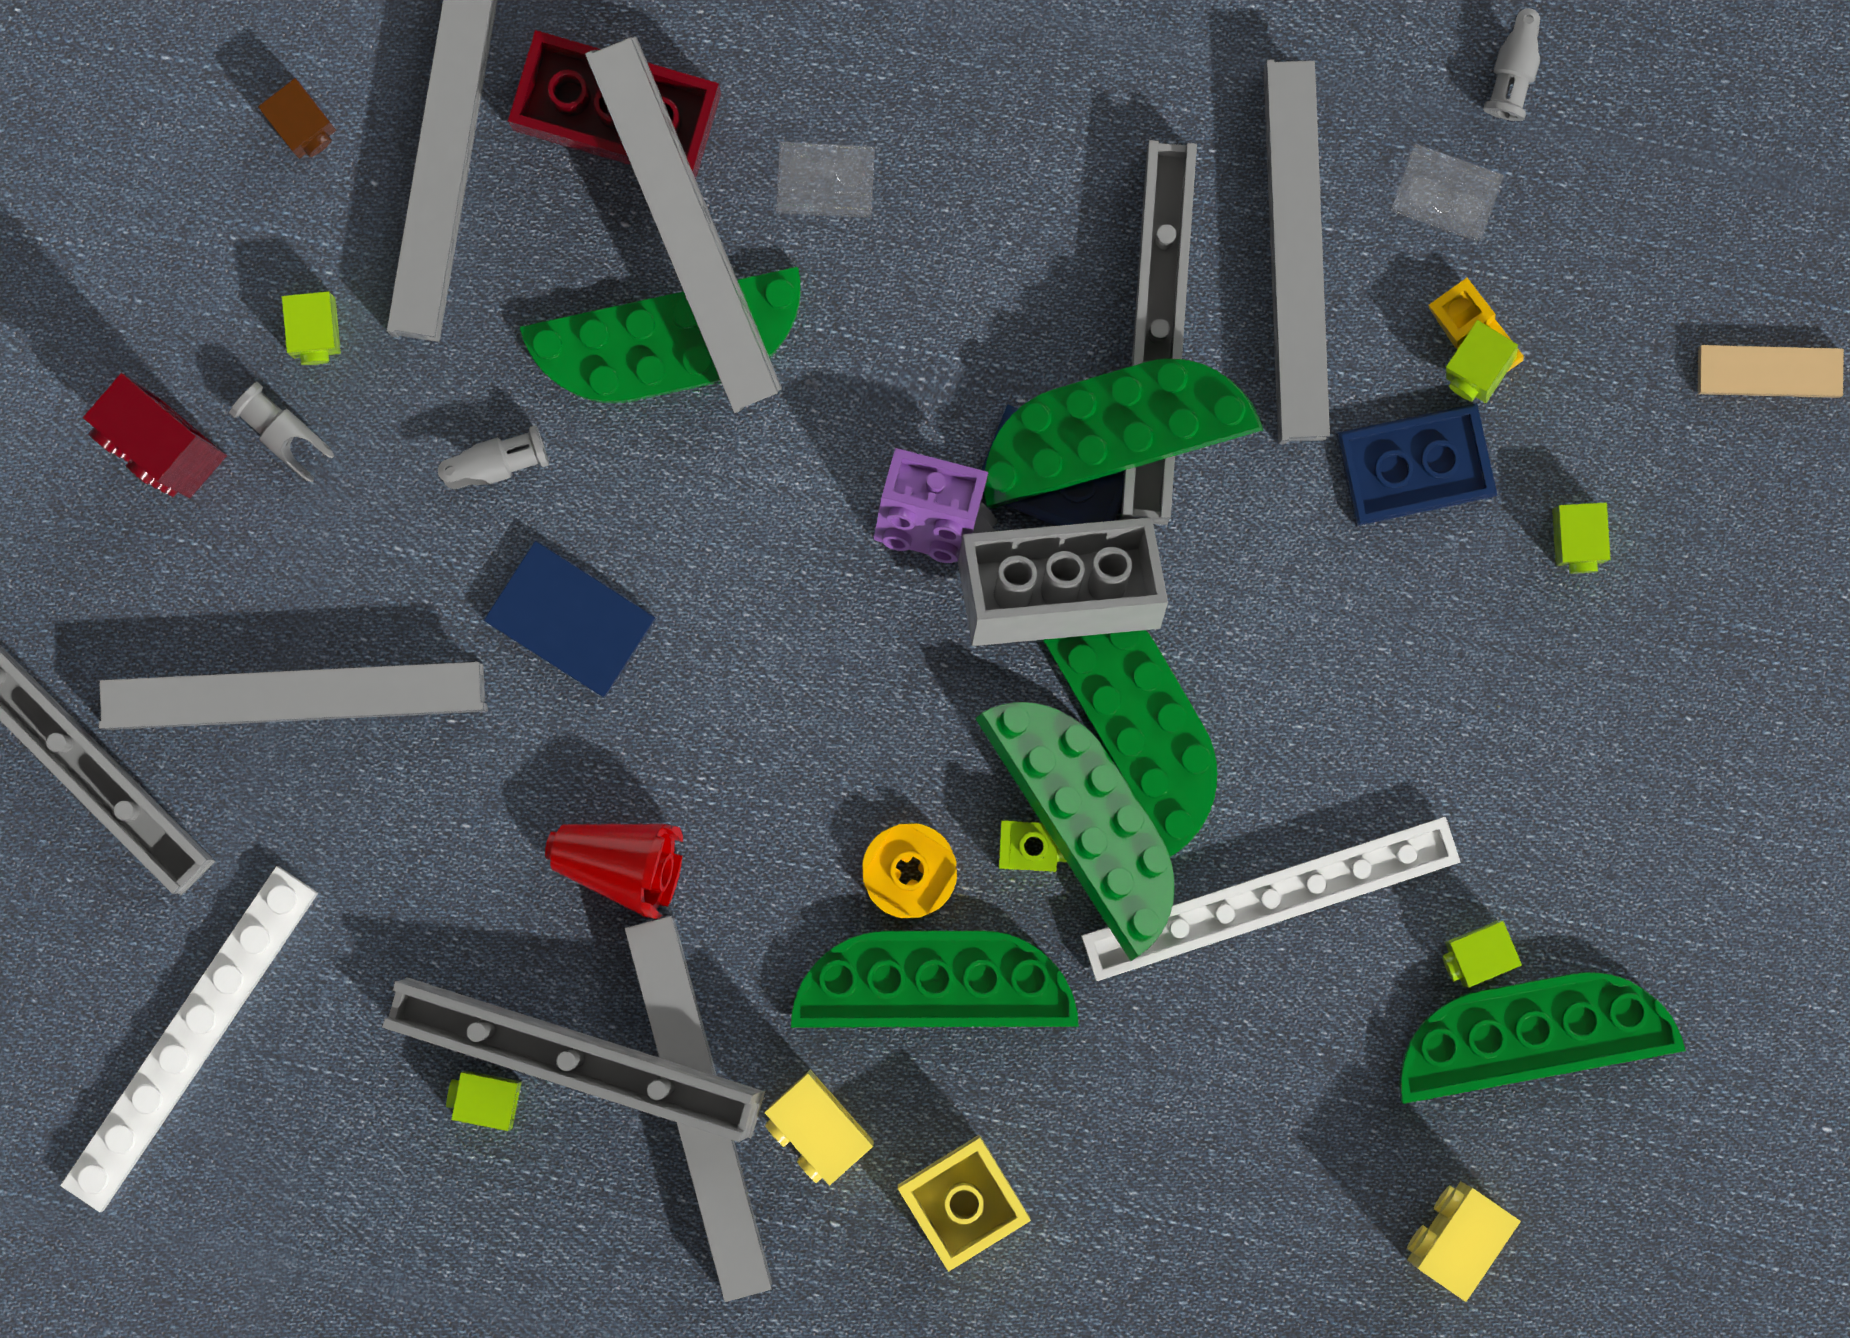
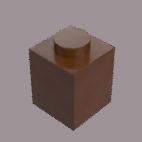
M296 78L258 106L299 159L306 154L309 157L319 154L332 142L329 136L337 131Z

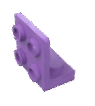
M895 448L881 497L874 540L882 542L886 547L896 551L913 550L928 554L932 559L942 563L958 562L963 534L973 533L988 472Z

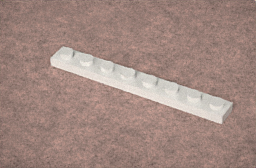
M1442 817L1173 905L1168 922L1161 935L1148 950L1132 961L1129 960L1109 927L1081 935L1095 980L1100 981L1460 863V859L1447 819Z
M276 866L60 1185L98 1212L105 1210L318 892L281 867Z

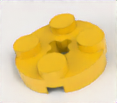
M898 824L882 831L868 846L862 862L863 882L871 900L884 912L899 918H920L938 910L951 896L957 881L956 858L949 843L936 830L922 824ZM912 857H915L921 861L918 870L924 875L919 882L911 879L905 885L899 881L901 871L896 868V865L900 860L908 863Z

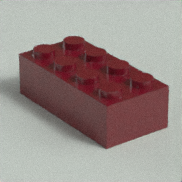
M535 30L508 119L512 130L631 165L585 55L587 52L599 51L601 49ZM648 63L696 179L721 96L719 83Z
M120 373L83 416V419L93 426L92 430L88 433L93 440L109 453L112 452L117 457L127 461L128 463L125 466L144 483L150 484L155 489L158 488L172 498L177 493H180L190 499L227 457L224 452L156 394L123 373Z

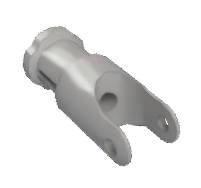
M1526 8L1518 13L1513 31L1508 35L1505 43L1498 51L1493 70L1497 77L1491 100L1486 101L1483 107L1484 112L1492 116L1510 121L1525 120L1526 111L1523 109L1528 86L1529 83L1535 81L1540 64L1537 40L1540 16L1536 10ZM1513 84L1511 96L1509 99H1506L1509 87Z
M255 382L235 402L229 414L234 418L240 416L260 434V442L299 476L313 482L314 477L293 457L290 450L293 438L300 437L308 440L329 458H333L335 456L328 445L289 409L281 410L262 392L263 386Z
M535 425L529 427L528 433L501 441L497 437L473 445L460 455L442 461L438 467V475L445 485L451 489H459L471 484L489 485L511 478L512 472L537 464L541 467L549 466V460L539 429Z

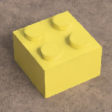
M811 1069L765 1111V1114L770 1118L765 1124L767 1130L783 1147L789 1142L794 1145L802 1154L798 1158L797 1163L815 1183L823 1178L830 1186L867 1153L874 1144V1140Z
M980 1135L898 1184L900 1194L948 1272L1031 1221L1030 1216Z
M1460 1181L1456 1189L1449 1185L1439 1197L1434 1206V1210L1439 1212L1430 1227L1427 1228L1422 1225L1410 1240L1407 1249L1412 1253L1407 1261L1467 1302L1521 1221L1472 1187Z

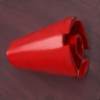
M563 824L557 832L553 831L550 833L546 842L545 858L550 860V866L553 871L644 917L659 919L662 914L657 911L659 905L669 906L678 883L683 855L675 854L674 847L675 840L683 842V834L680 827L670 824Z

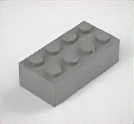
M1152 517L963 534L958 567L972 646L1161 628L1168 605V598Z

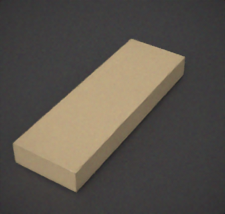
M1701 345L1698 347V394L1840 398L1843 396L1844 349Z

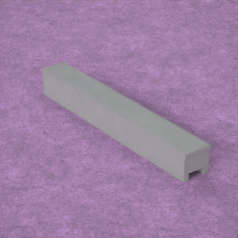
M443 0L387 332L392 337L399 338L404 336L440 342L498 0Z
M637 37L627 38L599 51L593 50L585 53L734 413L741 411L747 405L777 394L782 389Z
M1267 60L1263 70L1278 444L1295 441L1326 440V437L1330 436L1315 61L1274 62V60Z
M1149 140L1147 146L1131 366L1157 359H1182L1197 144L1194 143L1176 145L1162 144L1159 141ZM1175 456L1124 470L1120 520L1152 517L1153 524L1168 525L1171 518Z
M0 645V721L172 894L183 895L216 861Z
M480 662L99 680L101 706L99 728L105 730L488 712V704L485 703L484 665L480 664Z
M668 916L625 928L659 1058L717 1076L675 918ZM677 1122L724 1301L728 1302L772 1290V1279L734 1140Z
M408 977L395 981L393 991H395L389 1017L384 1019L382 1028L730 1140L740 1142L753 1136L765 1091Z

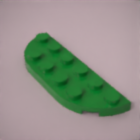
M799 267L737 280L769 358L777 352L797 318L801 297ZM684 291L520 327L525 345L543 373L563 389L583 399L601 403H626L721 383Z
M1168 358L1144 362L1047 391L1031 399L1014 412L997 434L987 458L985 471L988 472L984 488L986 505L991 509L1263 431V427L1255 407L1246 394L1233 381L1217 370L1185 359Z
M1146 630L1044 639V644L1111 759L1160 834L1169 856H1173L1195 837L1211 811L1217 788V761L1211 739L1161 651Z
M1029 702L1002 704L982 712L975 718L1127 957L1130 961L1134 960L1148 950L1161 935L1168 922L1174 901L1172 863L1164 841L1099 740L1073 717L1055 708Z
M878 931L852 937L825 953L810 969L797 992L791 1015V1028L1079 1027L1078 1013L1072 991L1059 968L1049 957L1032 944L1018 937L995 931Z
M1596 972L1566 974L1464 994L1450 1000L1432 1012L1416 1030L1405 1051L1399 1078L1400 1100L1402 1104L1684 1052L1686 1050L1680 1031L1670 1013L1643 988L1629 980L1610 974Z

